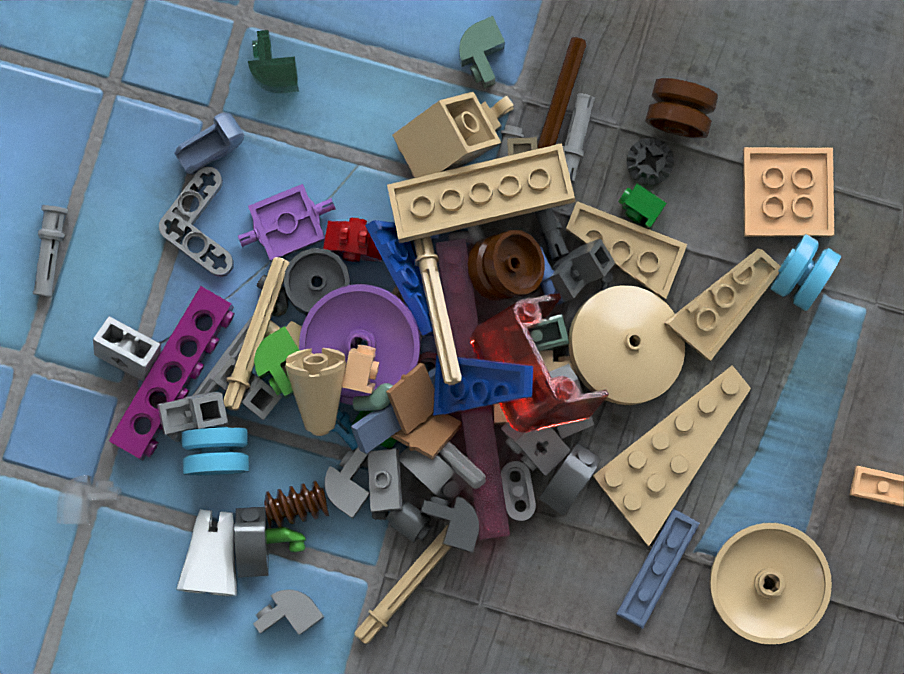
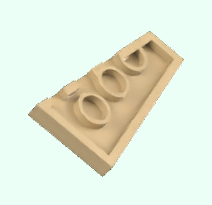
M578 201L566 227L567 232L584 244L601 238L615 261V266L666 300L687 244Z
M757 249L664 322V324L706 360L711 361L777 277L781 266L762 249Z

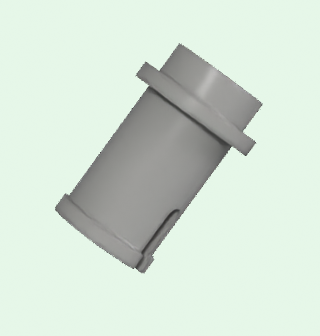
M505 125V129L501 130L503 139L498 158L508 156L507 139L524 138L522 128Z

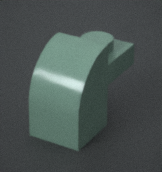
M493 16L470 26L463 34L459 46L461 67L473 63V66H470L472 76L476 83L481 81L484 89L494 85L496 79L486 56L498 52L505 47L504 38Z

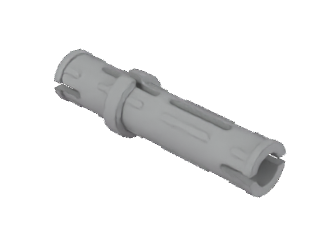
M583 93L576 95L565 146H563L571 183H575L580 158L582 159L584 155L582 150L595 101L593 96L590 97V95Z

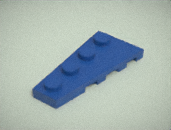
M373 220L365 226L407 307L413 314L419 331L423 336H434L420 269L415 265L417 255L413 242H399L394 222Z
M436 355L433 416L532 397L533 366L457 357L462 379L460 383L448 385L444 383L439 357Z

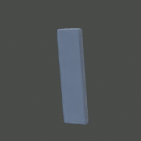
M436 367L428 372L434 389ZM390 403L383 410L372 411L352 425L351 429L359 450L367 454L401 430V426Z
M675 509L671 511L616 615L642 629L644 628L697 530L699 522Z

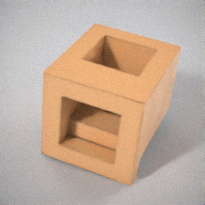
M358 345L357 349L352 348L349 351L342 383L343 388L372 394L376 384L370 383V380H376L380 363L375 361L376 348Z

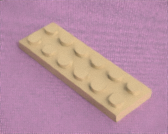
M562 143L387 185L400 243L576 202Z

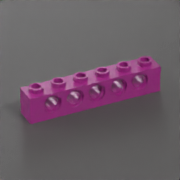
M200 286L110 437L109 442L142 461L146 456L150 458L159 444L156 438L162 430L159 411L153 408L151 403L153 396L157 393H164L167 398L166 402L187 397L189 390L186 387L191 379L196 380L204 368V364L201 363L207 353L212 354L219 343L218 333L222 327L227 329L234 318L235 313L232 312L234 308L232 303ZM203 316L211 317L213 320L211 328L207 331H201L197 328V322ZM187 342H195L197 344V352L191 357H186L182 354V347ZM173 367H178L182 371L181 379L175 383L168 382L167 372ZM141 419H149L151 422L150 431L143 435L138 434L136 430L137 423Z

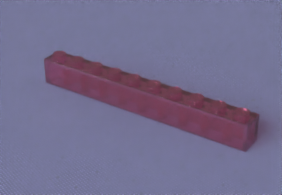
M466 239L436 243V253L439 258L440 280L457 357L484 360L473 286L468 275ZM491 405L460 411L467 458L486 476L484 485L478 489L472 488L475 512L479 520V541L509 537L510 531Z

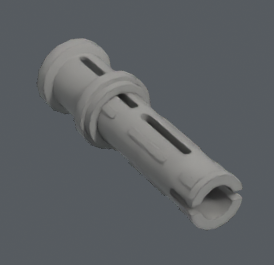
M42 205L41 210L44 212L42 228L38 230L37 234L41 239L33 294L52 297L59 242H62L65 236L62 233L64 216L68 214V209Z

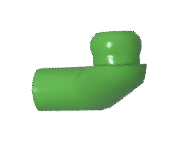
M286 527L267 529V544L289 542V550L291 552H303L305 550L304 541H306V538L302 533Z

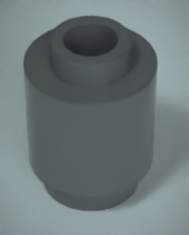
M402 501L403 510L390 511L386 519L391 522L390 526L413 543L417 539L423 541L432 529V526L429 525L431 518L426 514L420 513V510L411 503L407 502L405 504Z

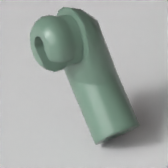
M384 383L379 385L369 396H355L353 399L354 410L379 411L385 409L391 403L386 391L393 385Z

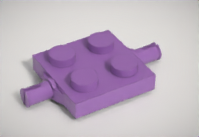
M301 184L249 205L248 208L253 218L254 230L238 235L242 247L259 240L266 249L270 262H272L275 257L282 258L324 241L325 236L320 227V215L336 209L331 198L315 205L308 197L304 185Z

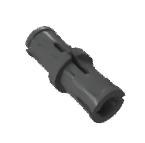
M552 208L544 209L545 212H542V210L535 211L540 225L538 231L540 236H544L551 260L559 258L555 246H558L562 257L568 254L569 251L560 232L562 226L560 222L556 221Z

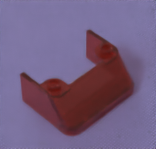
M559 293L519 300L479 324L470 336V343L477 358L480 360L533 366L532 397L499 403L509 425L519 432H530L589 419L609 395L607 389L581 394L577 384L572 379L565 376L553 378L550 376L528 329L536 327L541 319H546L561 299Z

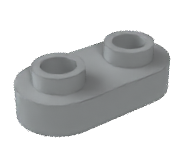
M512 461L503 467L500 475L507 514L513 520L525 521L534 514L536 509L529 468L524 463ZM511 472H519L521 480L519 482H512L509 477ZM517 501L525 502V511L518 512L515 509V503Z

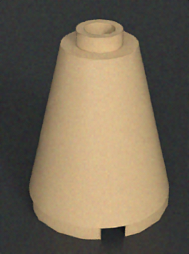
M312 348L294 352L286 358L285 369L305 429L316 436L328 434L330 430L335 428L346 361L344 353L335 349L322 348V353L312 354Z

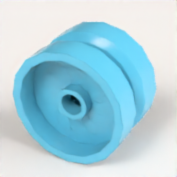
M807 234L802 237L795 249L792 248L778 270L777 278L771 286L772 291L785 297L790 294L796 284L800 285L793 297V304L805 311L813 304L841 258L840 254L827 248L820 253L816 261L812 260L818 249V241Z
M218 426L183 431L182 447L188 451H201V454L188 455L183 458V474L225 475L250 472L249 456L244 453L230 452V450L241 449L248 445V429Z

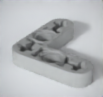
M204 167L195 174L161 218L159 230L168 242L211 274L223 277L228 275L233 269L234 261L227 250L193 226L222 187L223 180L218 170L213 167ZM213 174L215 175L213 179L216 184L213 187L211 185L206 186L203 193L208 196L203 199L198 192L192 189L194 186H197L200 190L204 185L202 177L204 175L210 177ZM189 196H194L199 200V207L193 212L185 211L182 206L184 199ZM175 221H178V228L185 234L188 228L192 230L184 237L182 244L178 243L182 238L177 233L171 232L170 235L167 234L168 228L166 224L168 222L173 224ZM194 237L202 238L205 243L204 249L199 253L190 252L188 249V243ZM211 246L215 248L211 251L214 256L219 259L222 256L226 257L225 263L227 267L225 269L219 267L215 270V263L209 257L206 258L205 262L201 260L208 254Z

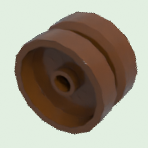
M673 78L656 79L652 97L658 103L649 105L645 122L658 130L689 138H707L712 120L706 114L714 112L718 94L707 87Z
M509 230L477 241L470 250L467 262L468 275L473 287L481 296L491 301H502L531 293L542 282L545 271L544 256L539 244L530 234L522 230Z

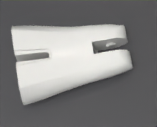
M200 509L176 590L200 594L208 592L211 595L229 597L237 596L233 513L221 511L217 523L218 530L217 532H211L212 510Z

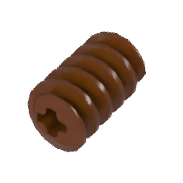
M317 481L312 482V489L310 491L303 483L300 487V493H297L293 486H289L288 496L284 495L281 488L277 489L275 499L269 491L265 493L264 505L270 529L272 528L273 520H275L278 527H283L285 517L293 525L295 524L296 515L300 517L302 522L307 521L308 512L311 513L314 519L319 518L320 510L323 511L326 517L329 516L324 489L320 488Z

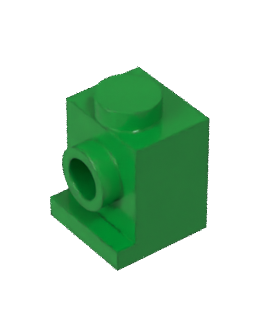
M638 183L633 190L627 187L618 201L623 205L622 208L626 210L624 214L636 223L643 221L646 223L644 228L647 229L652 227L667 204Z

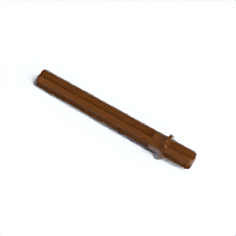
M572 37L540 136L538 149L556 145L586 48V41L582 38Z

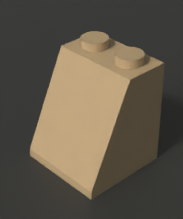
M474 92L439 100L392 135L414 178L462 167L501 143Z

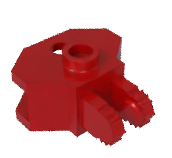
M349 218V222L328 221L323 249L342 256V259L346 261L360 262V260L382 262V257L365 226L367 224L366 220Z

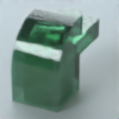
M269 30L257 31L258 40H252L254 58H259V60L248 61L254 81L261 88L272 93L299 92L295 56L272 58Z

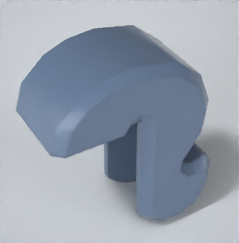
M225 112L215 116L214 125L181 143L175 149L174 154L187 174H196L201 168L226 156L242 143L245 135L232 114Z

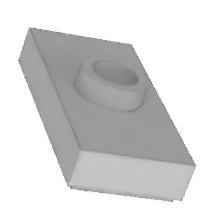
M399 450L369 451L367 455L371 512L403 510Z

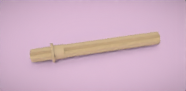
M431 236L413 240L417 255L415 265L420 269L443 380L445 384L455 385L461 382L462 377L437 267L439 258L438 255L434 254Z
M275 257L272 260L232 376L227 378L229 384L223 400L225 408L237 411L240 408L244 393L251 386L248 382L255 365V353L266 334L284 282L285 270L289 265V262L283 258Z
M447 526L373 611H368L370 615L355 631V636L363 643L368 644L383 626H388L386 624L387 621L450 550V546L442 544Z

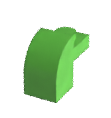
M285 326L267 336L259 344L255 353L254 364L258 377L263 379L271 374L273 378L268 381L277 396L283 393L286 399H288L294 393L290 381L281 367L286 365V358L289 355L300 350Z

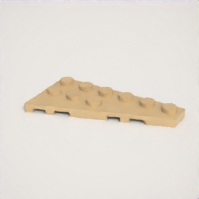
M733 365L592 476L647 546L655 538L751 389Z

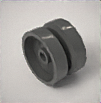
M312 248L302 251L290 261L285 270L284 286L288 299L297 311L306 316L311 308L326 294L340 287L351 285L347 266L338 255L327 249ZM321 278L323 284L320 287H314L312 283H315L314 279Z

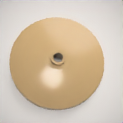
M614 286L595 294L579 308L569 331V354L576 374L591 392L615 404L636 405L660 396L677 379L685 357V341L664 324L675 313L660 297L636 286Z
M762 523L740 530L722 545L711 567L709 586L716 612L733 632L749 641L760 644H782L802 637L816 626L829 604L832 582L828 562L821 549L809 536L788 525ZM766 578H770L773 581L771 589L763 587Z

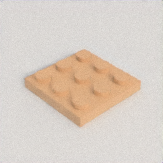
M744 147V237H803L805 234L811 237H833V148Z

